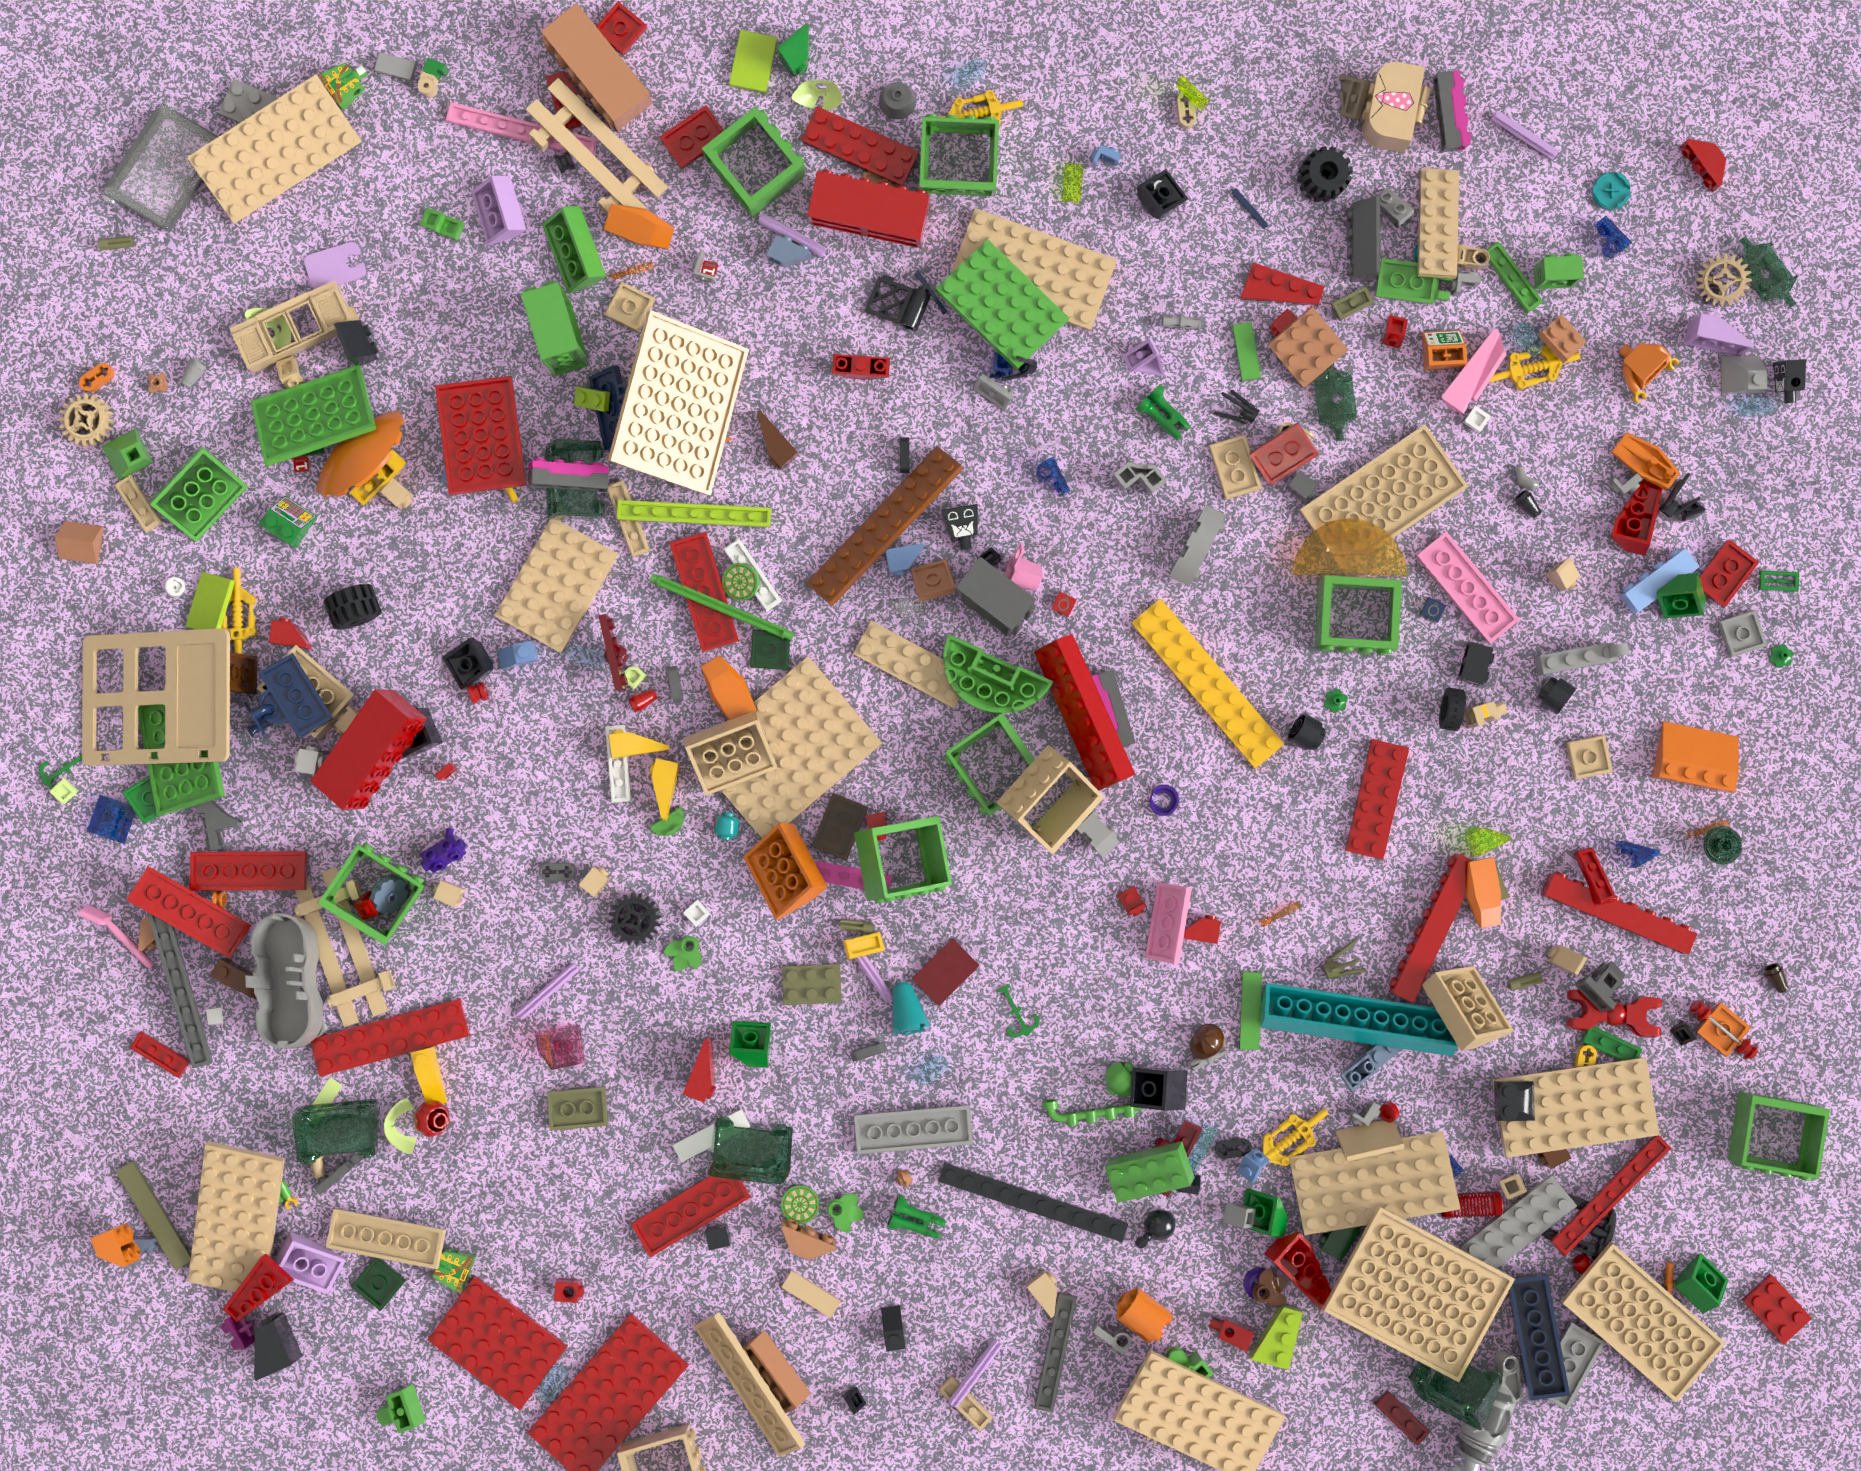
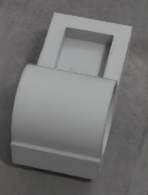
M1385 188L1377 195V197H1380V209L1387 214L1389 221L1395 227L1399 228L1413 216L1414 209L1390 188Z
M1097 1322L1093 1325V1336L1101 1343L1105 1341L1110 1344L1109 1348L1117 1354L1121 1352L1125 1355L1131 1345V1338L1125 1329H1117L1112 1334ZM1120 1335L1127 1337L1124 1343L1116 1341Z

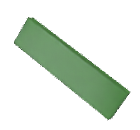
M1499 241L1487 249L1490 254L1489 264L1526 314L1544 302Z
M1242 972L1239 1049L1259 1050L1262 993L1261 972Z

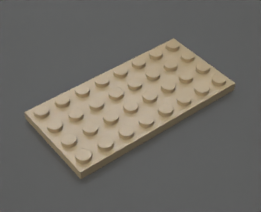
M315 74L188 156L187 159L235 224L362 141L317 74Z
M975 208L951 273L988 239L1069 317L1067 323L1091 331L1117 259Z
M1424 424L1301 508L1299 512L1343 573L1469 486L1426 424Z
M1646 1057L1492 1079L1493 1090L1494 1081H1534L1535 1121H1499L1506 1158L1660 1135Z
M1444 1131L1401 1138L1404 1143V1149L1348 1162L1342 1148L1289 1157L1304 1235L1368 1225L1378 1205L1403 1219L1460 1210Z
M211 1141L205 1144L188 1282L235 1292L261 1256L266 1253L270 1258L272 1257L285 1158Z
M1609 1242L1560 1300L1561 1303L1675 1402L1681 1398L1726 1344L1611 1242Z
M1149 1350L1113 1415V1420L1220 1471H1256L1286 1416L1272 1407Z

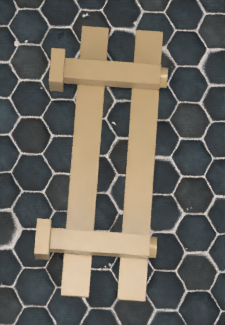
M559 78L547 88L564 105L555 115L547 110L537 99L526 108V111L542 126L539 131L534 128L529 132L530 140L542 152H545L549 148L548 141L553 137L611 194L607 200L602 197L598 201V207L607 216L611 203L647 209L633 195L642 184L657 198L668 189V186L654 173L653 167L647 162L644 163L585 105V100L579 94L576 96ZM574 116L632 173L623 184L565 127Z
M337 867L321 872L327 889L338 874ZM307 878V889L295 890L300 904L294 906L296 915L298 917L304 916L305 920L312 925L316 932L319 959L332 995L327 997L328 1005L330 1008L337 1006L344 1028L359 1022L352 1000L366 995L373 1017L388 1012L381 989L384 988L386 992L396 988L391 971L387 970L378 973L379 978H376L360 930L338 917L361 981L360 985L347 989L320 913V909H323V907L318 902L322 896L315 898ZM358 880L346 882L347 887H344L342 884L334 896L336 903L352 913L353 911L348 899L351 898L352 901L358 900L363 895Z

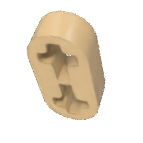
M1184 91L1179 94L1176 103L1178 122L1182 128L1190 129L1196 122L1195 100L1192 93ZM1183 97H1186L1187 100H1190L1187 104V108H1185L1184 102H1181L1183 100ZM1187 112L1188 117L1192 119L1190 120V123H1187L1186 120H1183Z

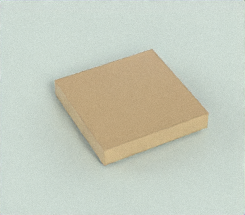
M621 281L604 315L639 333L644 324L647 311L651 310L656 299Z
M1605 735L1566 742L1574 780L1613 772Z

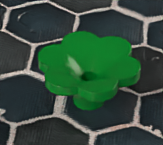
M1781 644L1778 647L1775 646L1771 649L1769 660L1775 663L1777 668L1789 666L1792 663L1793 651L1788 649L1785 644Z
M1336 689L1333 692L1326 693L1324 705L1326 708H1330L1332 713L1346 709L1348 697L1342 694L1341 690Z

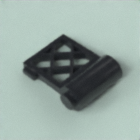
M883 274V277L878 276L865 312L899 324L906 329L917 331L931 295L929 290L924 287L911 288L894 282L893 277ZM881 282L889 285L891 291L881 295L879 292ZM900 290L907 291L906 298L898 301L895 293ZM893 294L896 303L886 307L883 298ZM881 300L884 308L879 311L872 310L873 303ZM898 306L900 309L898 318L891 317L888 310Z

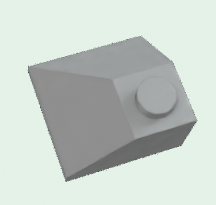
M1720 356L1721 394H1760L1767 390V369L1760 356Z

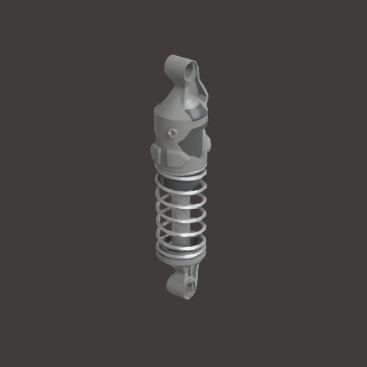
M1504 1350L1498 1351L1494 1356L1498 1375L1482 1384L1474 1386L1467 1410L1462 1412L1459 1421L1461 1425L1459 1436L1462 1442L1455 1444V1448L1461 1455L1451 1456L1450 1459L1456 1467H1449L1446 1471H1478L1480 1466L1490 1470L1494 1469L1489 1464L1491 1457H1498V1454L1495 1453L1496 1450L1501 1449L1502 1444L1507 1442L1510 1433L1508 1426L1516 1403L1523 1398L1520 1384L1523 1371L1520 1370L1518 1359ZM1454 1459H1465L1463 1466L1458 1464Z

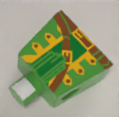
M342 63L318 76L342 110H345L365 90L360 80L366 77L368 73L362 65L352 71L347 63Z
M446 1248L441 1254L439 1269H435L433 1278L455 1292L460 1293L464 1289L477 1255Z

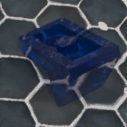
M1617 841L1615 847L1620 849L1622 854L1630 856L1633 854L1630 868H1637L1660 854V850L1626 841Z

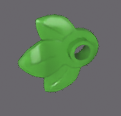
M686 936L681 941L674 940L664 950L665 955L674 956L673 965L675 971H681L689 965L694 969H698L702 962V956L698 951L699 941L694 936ZM687 942L693 943L692 949L686 947Z
M844 1194L840 1199H833L827 1205V1212L829 1216L834 1218V1225L846 1233H849L851 1230V1222L859 1221L865 1217L863 1210L856 1205L859 1197L855 1194ZM839 1205L840 1211L835 1212L833 1207Z

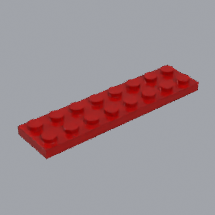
M460 998L320 1036L310 1043L318 1074L321 1077L470 1036Z

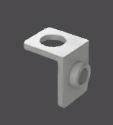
M700 250L698 258H695L693 262V274L697 279L716 284L717 281L714 276L700 272L705 258L704 250Z

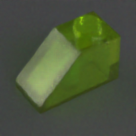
M1478 826L1467 830L1468 834L1463 836L1474 857H1479L1512 840L1510 835L1485 827L1478 828Z

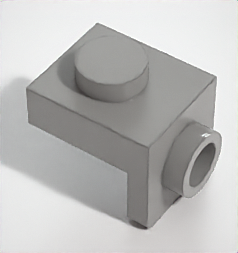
M1475 272L1458 273L1456 279H1453L1450 284V290H1453L1452 296H1457L1460 293L1461 286L1476 288L1481 283V275H1476Z
M1637 473L1623 484L1615 477L1608 482L1611 484L1609 486L1616 495L1619 493L1621 496L1628 491L1631 493L1640 486L1639 482L1642 478Z
M1370 1100L1361 1116L1350 1110L1349 1114L1353 1116L1351 1120L1360 1126L1363 1123L1369 1126L1371 1121L1376 1120L1379 1116L1381 1106Z

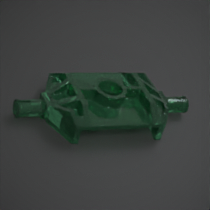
M1746 236L1739 241L1746 249L1740 265L1748 264L1744 271H1751V273L1746 278L1752 279L1750 284L1763 301L1784 299L1789 308L1794 306L1797 302L1792 298L1789 291H1791L1798 276L1795 275L1793 277L1770 247L1773 243L1769 242L1754 246ZM1762 269L1769 271V278H1764L1761 275Z
M1333 363L1327 368L1326 372L1313 380V384L1315 385L1318 424L1333 428L1336 434V442L1344 441V426L1357 419L1352 374L1337 370ZM1333 393H1338L1341 396L1339 403L1332 401L1331 395Z

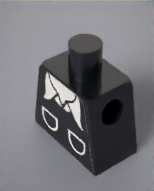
M1806 359L1773 362L1775 392H1784V404L1796 403V391L1805 390Z
M973 504L941 510L950 540H959L961 551L972 549L970 538L978 536V505Z

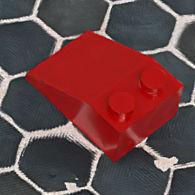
M710 1036L704 1039L683 1095L703 1103L713 1097L717 1087L714 1086L712 1037Z

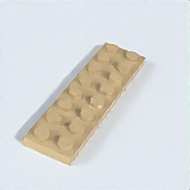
M718 1312L696 1323L694 1328L777 1455L781 1457L801 1449L805 1445L801 1434L791 1423V1419L786 1415L779 1401L770 1391L768 1384L759 1374L757 1367L751 1362L747 1352L738 1342L736 1335L732 1333L724 1317Z

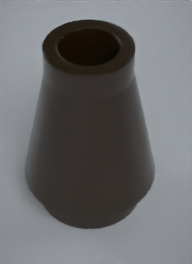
M1773 963L1764 968L1765 977L1777 989L1778 993L1786 992L1789 989L1782 966L1778 963Z

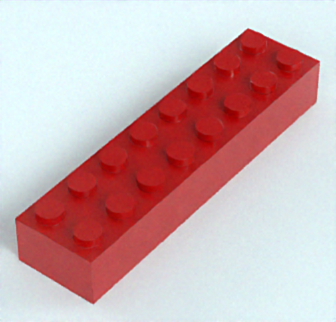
M1073 633L1056 639L1034 651L1044 677L1053 681L1050 690L1092 785L1100 791L1136 775Z

